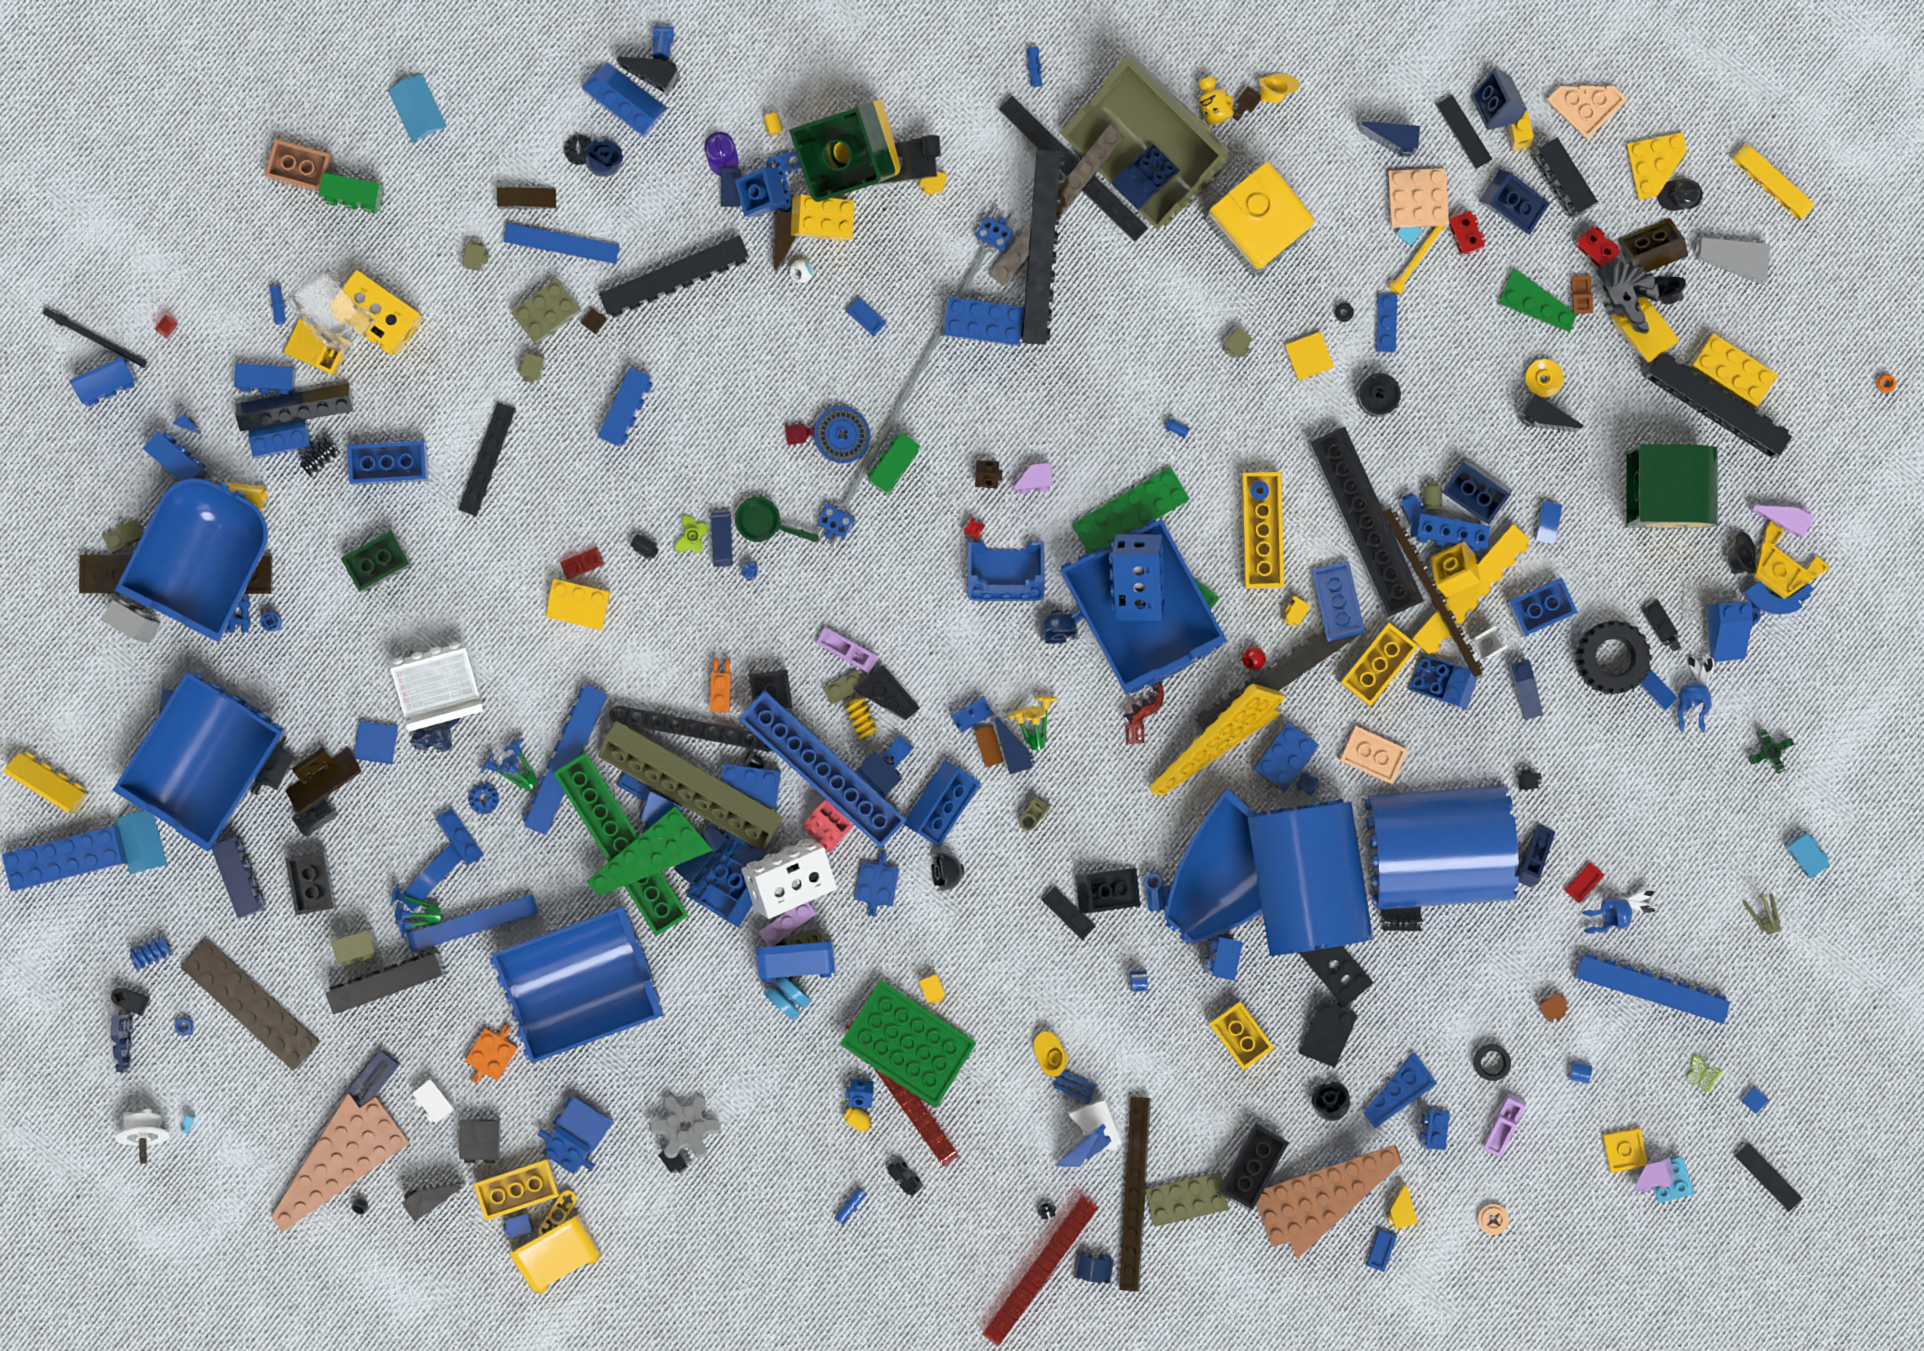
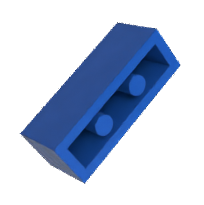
M236 363L234 387L239 389V392L250 393L251 389L258 390V393L262 394L278 391L277 394L286 395L289 392H295L296 369L294 367Z

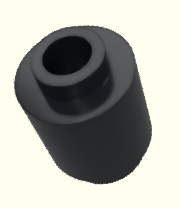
M637 533L630 543L633 551L647 560L650 558L654 559L660 550L657 548L658 543L644 534L640 535Z

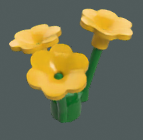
M1034 696L1035 700L1042 702V707H1024L1006 715L1008 719L1015 718L1017 723L1020 724L1026 744H1030L1031 750H1040L1046 747L1047 711L1050 702L1058 701V698L1055 696ZM1040 718H1043L1042 732L1038 729ZM1025 720H1031L1032 724H1034V732H1031L1030 736L1024 724Z

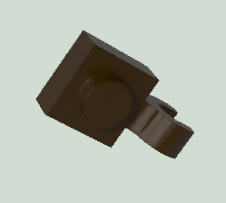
M1247 86L1236 101L1240 106L1232 118L1239 121L1246 110L1252 113L1260 103L1261 95Z

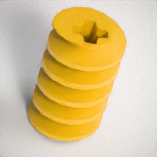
M865 697L845 704L849 705L845 712H852L848 719H855L851 726H858L854 733H861L857 738L858 741L875 734L874 731L878 728V726L871 725L875 719L868 718L872 712L865 711L869 705L862 704L866 700Z

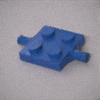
M879 851L877 863L861 862L855 900L870 904L868 916L876 917L877 906L886 905L893 907L900 869L885 864L886 852Z
M557 1127L551 1135L542 1128L537 1133V1136L546 1141L542 1154L562 1166L565 1170L574 1174L581 1165L590 1171L595 1167L596 1164L586 1159L590 1147L560 1127Z

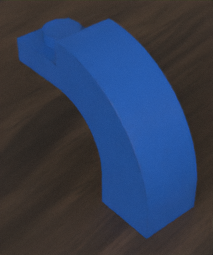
M1758 581L1743 591L1742 595L1747 601H1751L1752 606L1756 607L1760 612L1770 615H1784L1801 609L1803 606L1799 600L1801 602L1811 597L1810 592L1814 589L1809 583L1791 596L1783 599L1770 594L1762 582Z

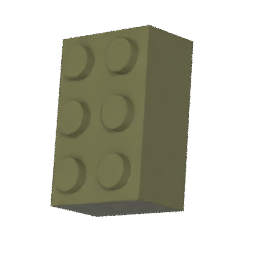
M556 278L512 311L511 314L537 346L582 311Z

